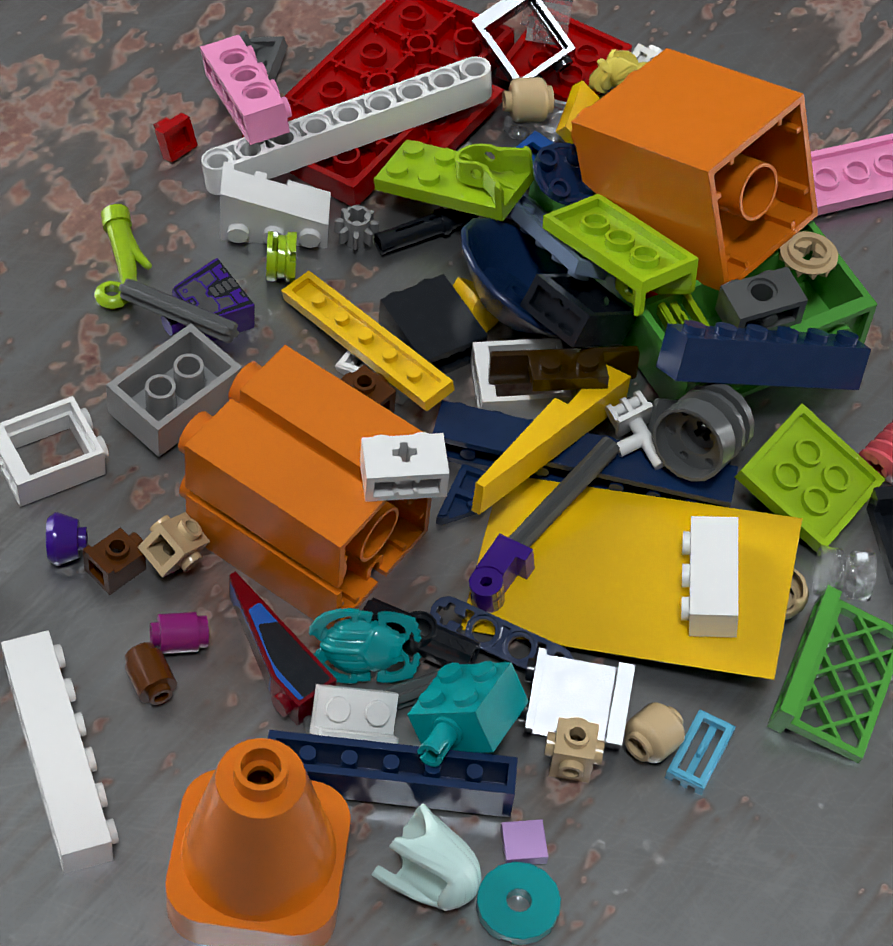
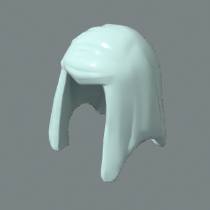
M424 803L415 810L413 816L403 827V836L396 837L389 846L391 850L400 855L402 868L397 874H393L378 865L371 874L390 889L404 894L413 900L444 911L459 908L473 899L479 890L482 878L479 861L472 849L435 816Z

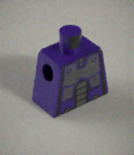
M218 258L178 283L172 290V296L236 322L239 333L254 328L255 304ZM161 316L162 325L170 336L186 327L181 323ZM204 334V335L207 336L211 341L218 340V339H216V338H214V337H211V336H209V335H207V334Z

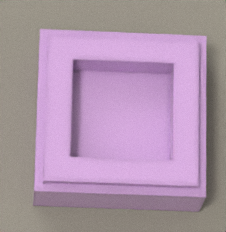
M543 819L501 823L500 830L505 864L511 862H523L533 865L547 864L548 851Z

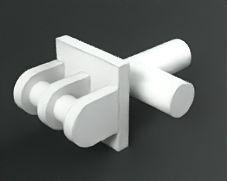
M640 390L634 392V397L628 400L626 397L619 399L620 404L614 407L611 404L605 406L606 414L615 428L617 438L631 431L633 432V435L617 442V445L620 447L618 455L623 457L642 447L654 469L663 468L665 465L656 454L652 441L653 436L646 426L650 421L653 405L651 402H647Z

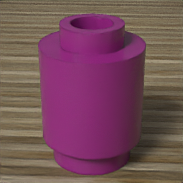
M196 612L157 614V622L150 623V642L158 646L163 654L198 652L199 648L209 646V627L206 615L197 616Z

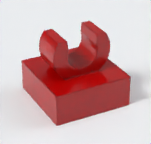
M179 113L171 119L164 117L153 124L162 157L171 163L198 146L191 119L188 115Z

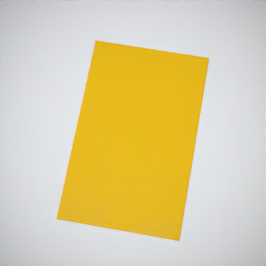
M527 478L493 504L477 565L499 533L509 537L560 482ZM587 486L530 546L534 552L535 569L528 579L517 575L504 594L505 601L503 606L490 614L565 647L775 680L803 518ZM691 516L738 517L737 638L689 636V621L681 620L682 596L689 597V587H682V564H690V555H682L683 531L690 532ZM469 592L467 603L472 605L471 592ZM469 612L467 620L462 619V630L466 629L467 622L474 614ZM481 621L474 627L473 632L495 635V626L491 622ZM523 637L515 638V639L528 640V639L523 638Z

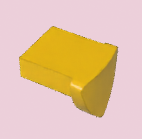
M458 277L453 284L454 289L485 332L489 331L499 320L490 314L481 303L473 281Z

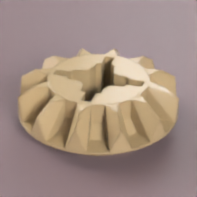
M802 231L795 234L780 247L779 260L785 262V267H788L790 270H796L797 277L805 274L814 280L817 275L827 277L829 272L836 268L838 251L835 245L826 237L814 232ZM810 250L813 251V257L810 260L803 258L806 254H809Z

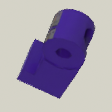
M499 533L470 576L469 588L472 605L488 613L499 610L504 604L505 592L517 575L528 579L535 569L533 549Z

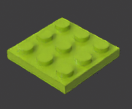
M803 403L798 406L735 475V478L774 514L803 518L799 537L819 555L868 501L874 487H880L886 480Z

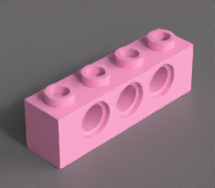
M236 35L200 47L206 77L249 145L290 132L287 118L292 117L289 102L285 96L280 97L275 80H269L263 62H257L256 54L251 45L246 46L240 35Z

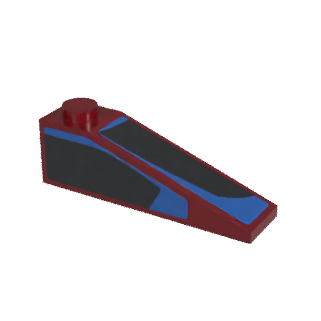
M235 571L229 575V597L268 687L272 704L283 717L289 716L299 726L303 723V719L306 716L312 714L316 684L336 686L337 679Z

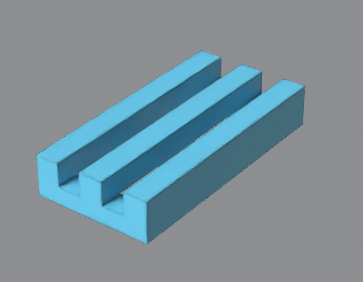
M699 709L685 736V740L680 745L666 772L665 778L673 781L675 778L680 781V786L687 789L689 785L695 788L694 793L702 796L734 734L736 726ZM705 722L710 726L687 770L684 771L679 767L701 725ZM717 730L724 731L701 777L694 776Z

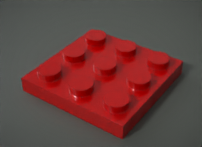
M548 8L576 48L575 56L571 58L573 63L567 69L558 74L553 71L544 77L547 86L551 85L553 87L554 103L565 108L573 85L583 80L589 86L590 74L598 68L597 60L600 58L606 60L612 49L632 52L633 45ZM535 17L505 56L522 78L560 52V50L537 17ZM497 66L496 77L509 82L499 66ZM595 92L599 97L602 95V93Z

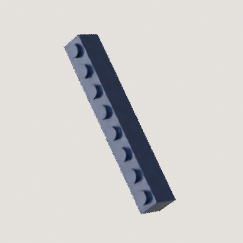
M442 400L433 433H444L448 462L461 465L464 463L478 469L488 470L534 419H524L507 415L500 411H489L471 407L460 402L453 403ZM586 433L529 478L561 482L597 443L607 435L600 436ZM608 436L609 438H611V439H612L613 441H615L616 443L619 442V441H621V440L615 439V438H613V437H611V436ZM641 447L623 457L617 454L588 486L730 507L738 466L727 464L719 473L706 481H689L676 476L665 466L655 470Z

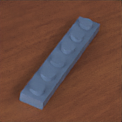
M524 193L506 218L517 222L520 225L519 229L523 233L536 239L535 244L540 248L548 250L552 254V260L567 267L570 276L582 281H588L590 277L605 280L607 271L542 228L543 215L548 214V212L528 194Z

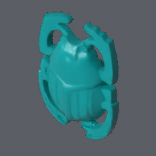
M355 608L335 609L324 612L312 622L309 628V635L316 636L320 641V648L312 654L339 683L353 684L358 681H370L372 678L371 671H377L376 681L382 683L398 682L413 678L418 670L417 667L420 665L419 660L422 656L416 653L410 662V658L403 651L402 645L410 638L411 632L413 633L414 641L417 643L422 639L420 636L421 630L418 628L419 624L416 622V618L402 613L381 611L377 612L378 621H371L373 612L360 611ZM344 617H351L337 622L336 624H334L333 627L329 629L326 628V626L334 620ZM394 622L400 624L405 628L406 632L400 634L389 627L387 623ZM328 660L338 670L350 674L345 675L331 669L325 662ZM405 661L402 669L393 672L386 671L390 666Z

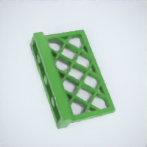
M828 585L814 602L767 727L778 733H782L787 728L859 763L864 757L893 675V645L891 649L880 652L872 635L880 633L893 640V625L841 600L842 591ZM839 614L852 619L858 631L844 635L837 621ZM862 638L870 655L856 659L848 642ZM839 645L847 662L833 666L826 653V649ZM874 662L881 678L878 681L868 683L860 666ZM851 669L859 686L845 690L837 673ZM827 676L835 693L821 697L814 681L817 678ZM863 693L870 709L869 712L857 715L848 697ZM839 700L847 718L833 722L825 704ZM815 707L823 725L813 727L801 721L802 712ZM851 725L858 738L856 748L843 742L837 729Z

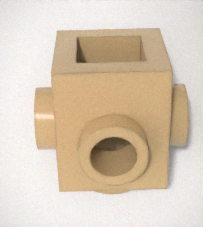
M184 512L173 518L165 515L156 521L149 529L151 533L138 548L158 573L164 577L179 569L187 572L203 558L200 552L210 541L202 532L200 525Z
M559 717L556 732L548 731L544 756L551 757L549 776L589 783L593 764L601 765L605 741L597 740L599 724L588 722L580 717Z

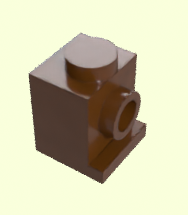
M120 527L93 547L87 545L83 548L85 571L111 595L146 570V557L138 548L143 539L135 532L128 535Z

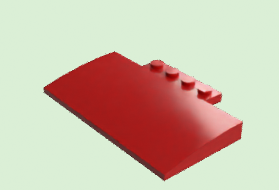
M386 0L285 95L292 112V117L287 118L288 121L469 57L487 59L490 62L492 73L498 65L472 30V20L480 14L448 0ZM502 24L489 33L504 55L515 44L514 28ZM492 84V95L483 103L289 173L315 188L331 192L332 197L350 206L359 205L375 189L374 178L406 139L455 150L502 103L504 89Z

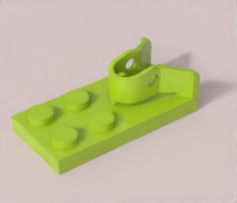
M406 139L374 178L375 190L504 221L534 181L532 151L527 146H524V148L496 147L492 144H472L459 151H454L450 148H441L424 144L420 141ZM487 152L492 153L495 159L489 158Z
M595 194L543 215V229L615 277V288L627 302L633 303L634 316L643 314L646 293L649 291L657 294H690L694 292L699 258L606 197ZM628 286L632 289V294L629 292Z

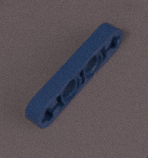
M441 597L431 607L430 614L436 619L437 625L459 633L463 626L453 620H450L447 625H443V618L439 615L440 610L448 611L451 606H455L454 612L456 615L467 620L469 612L474 614L467 622L463 636L475 641L477 640L474 638L473 630L479 622L488 621L494 624V637L488 642H480V651L504 662H512L513 666L524 671L527 670L529 657L537 658L539 645L546 647V655L557 656L559 654L563 658L573 659L570 652L563 646L455 597ZM519 637L528 639L532 647L529 655L521 659L514 658L509 653L510 643Z

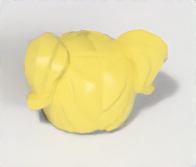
M612 49L606 60L601 58L597 60L598 68L590 74L589 87L594 92L604 94L612 87L618 86L629 73L640 69L647 62L638 63L636 56L630 51Z

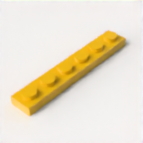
M308 270L281 290L284 301L376 373L384 376L390 384L426 412L455 390L452 379Z

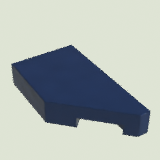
M462 463L437 515L436 524L445 525L477 514L471 511L475 484L486 471Z

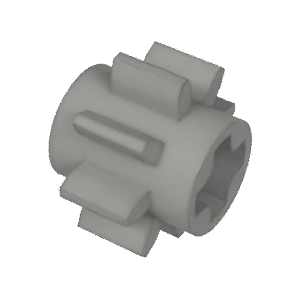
M353 205L347 209H341V218L335 219L334 232L340 233V244L345 243L346 246L357 250L366 245H372L374 233L379 232V222L374 221L373 210L369 211L364 206Z

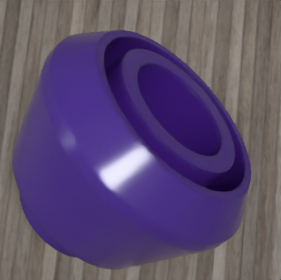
M59 512L53 513L47 518L46 552L48 561L55 566H60L80 558V550H83L88 545L87 527H80L79 519Z

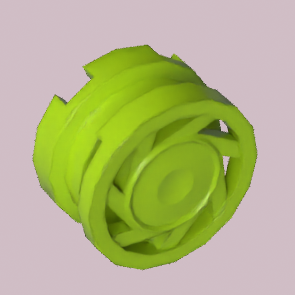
M268 231L266 281H276L277 278H284L286 282L295 281L297 232H287L286 235H278L277 232Z

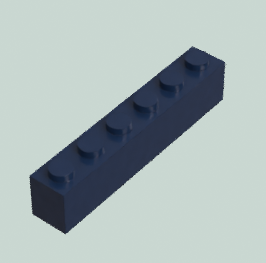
M685 320L684 324H667L656 367L675 381L859 390L871 348L858 341L859 336L846 330H838L836 334H829L816 328H808L807 332H799L786 326H778L777 330H768L755 324H748L746 328H737L732 324L717 322L715 326H706L697 321Z
M269 730L267 739L276 740L287 745L299 756L311 781L331 786L344 799L419 807L424 803L430 809L511 817L515 797L518 757L449 750L439 766L433 767L421 761V755L417 753L420 746Z

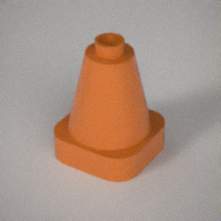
M255 738L240 742L230 748L221 758L215 770L208 771L191 782L182 798L166 876L167 915L176 932L193 943L208 946H324L331 938L336 926L348 852L351 817L349 807L343 796L327 784L311 781L299 756L290 747L279 741Z

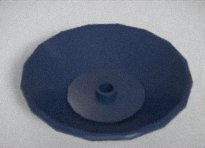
M491 218L471 219L461 229L462 251L481 303L497 320L513 330L561 339L523 309L520 304L536 274L568 273L569 269L552 260V254L548 250L535 244L536 239L523 233L519 228Z

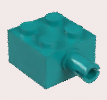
M512 662L449 663L439 669L436 677L427 689L421 693L418 701L407 714L421 743L417 751L418 755H421V761L429 766L436 767L442 763L449 750L476 753L495 751L529 702Z

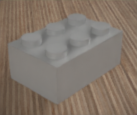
M190 323L106 384L108 413L160 457L179 442L184 428L196 414L206 411L214 416L229 401L228 394L232 382L243 367Z

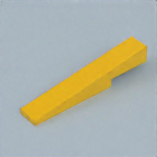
M606 364L609 375L607 389H581L568 404L554 398L476 482L471 511L479 515L605 420L608 417L605 406L611 404L614 407L620 404L619 399L627 398L631 376Z

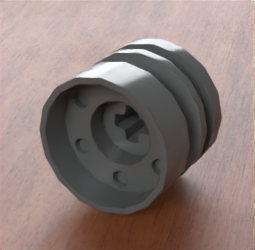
M701 382L691 388L678 402L671 405L658 417L653 426L652 441L656 454L662 463L676 476L689 481H706L719 473L731 459L735 458L739 452L747 447L754 435L755 422L751 408L742 395L733 388L722 383Z

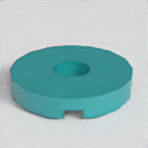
M511 862L499 865L486 874L479 886L476 911L481 925L491 936L498 940L502 938L505 941H511L513 945L522 946L538 942L551 933L560 914L561 896L557 884L546 871L530 863ZM512 896H521L529 902L530 907L522 912L514 911L508 906L507 900Z

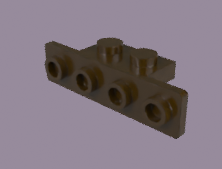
M637 346L492 351L489 355L488 381L491 385L531 383L532 391L607 389L609 375L606 364L631 376V379H635L637 377L640 352Z

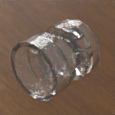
M820 545L814 565L813 594L820 596L824 589L830 585L842 591L847 600L869 602L876 579L877 559L875 552L852 550L847 555L842 548Z

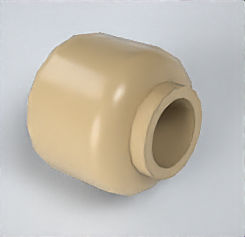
M540 77L515 78L511 81L509 90L502 93L503 111L509 112L511 119L515 123L544 122L548 113H553L554 111L553 87L551 85L547 86L546 81Z
M661 703L647 704L630 718L625 725L626 748L633 757L642 762H662L680 747L685 740L682 716L675 708Z

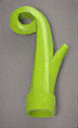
M112 204L101 211L103 229L108 233L121 283L107 281L100 284L95 290L94 297L99 305L113 310L121 308L128 303V301L120 297L121 291L118 289L120 284H124L126 279L137 281L136 261L146 270L152 268L151 262L142 253L133 236L130 211L123 204ZM109 292H116V293H118V294L113 295V296L107 295V293H109Z

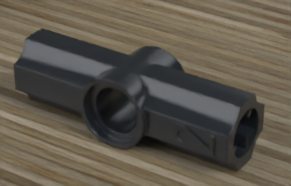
M374 597L367 601L362 610L373 612L371 621H378L377 612L381 611L397 612L416 618V622L419 624L418 628L421 630L420 635L425 637L417 643L414 641L413 633L411 632L410 638L402 645V649L409 656L410 661L413 660L414 654L419 653L422 656L419 660L420 662L429 660L441 666L449 663H476L481 643L437 625L434 616L428 612L413 611L409 613ZM394 622L387 623L389 627L400 634L406 632L405 628L400 624Z

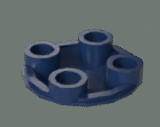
M556 142L539 150L533 164L534 179L541 191L551 200L568 206L596 194L582 182L577 150L574 144Z

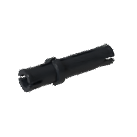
M440 207L428 216L374 233V243L380 255H384L395 249L417 243L439 234L442 236L449 235L453 229L466 225L471 219L478 218L479 215Z

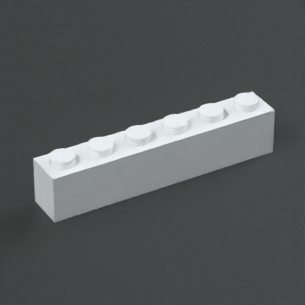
M49 630L1 642L3 663L63 873L66 874L114 861L112 844L119 843L117 829L113 818L105 820L102 808L108 806L103 783L95 784L91 772L97 771L96 760L92 747L84 748L81 737L87 735L81 712L73 713L70 702L76 701V695L71 678L63 679L60 668L66 667L61 644L53 645Z

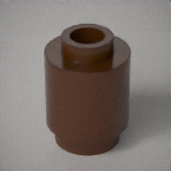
M151 642L140 643L132 647L125 654V670L140 701L153 705L166 702L172 697L177 687V681L163 652Z

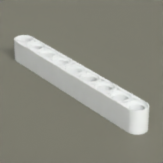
M469 57L288 121L289 133L253 145H249L246 138L243 137L206 151L201 158L206 189L211 194L220 195L223 161L233 163L234 170L254 175L257 170L267 173L266 179H271L483 103L492 95L490 62L482 57Z

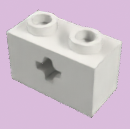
M419 432L413 435H376L361 438L360 467L365 502L447 497L450 473L444 433L429 434Z

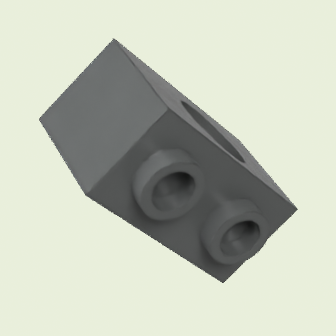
M784 267L774 271L766 270L759 275L742 280H731L721 285L715 310L722 322L732 324L737 328H746L748 324H755L768 330H777L778 326L789 327L800 324L808 299L790 269Z

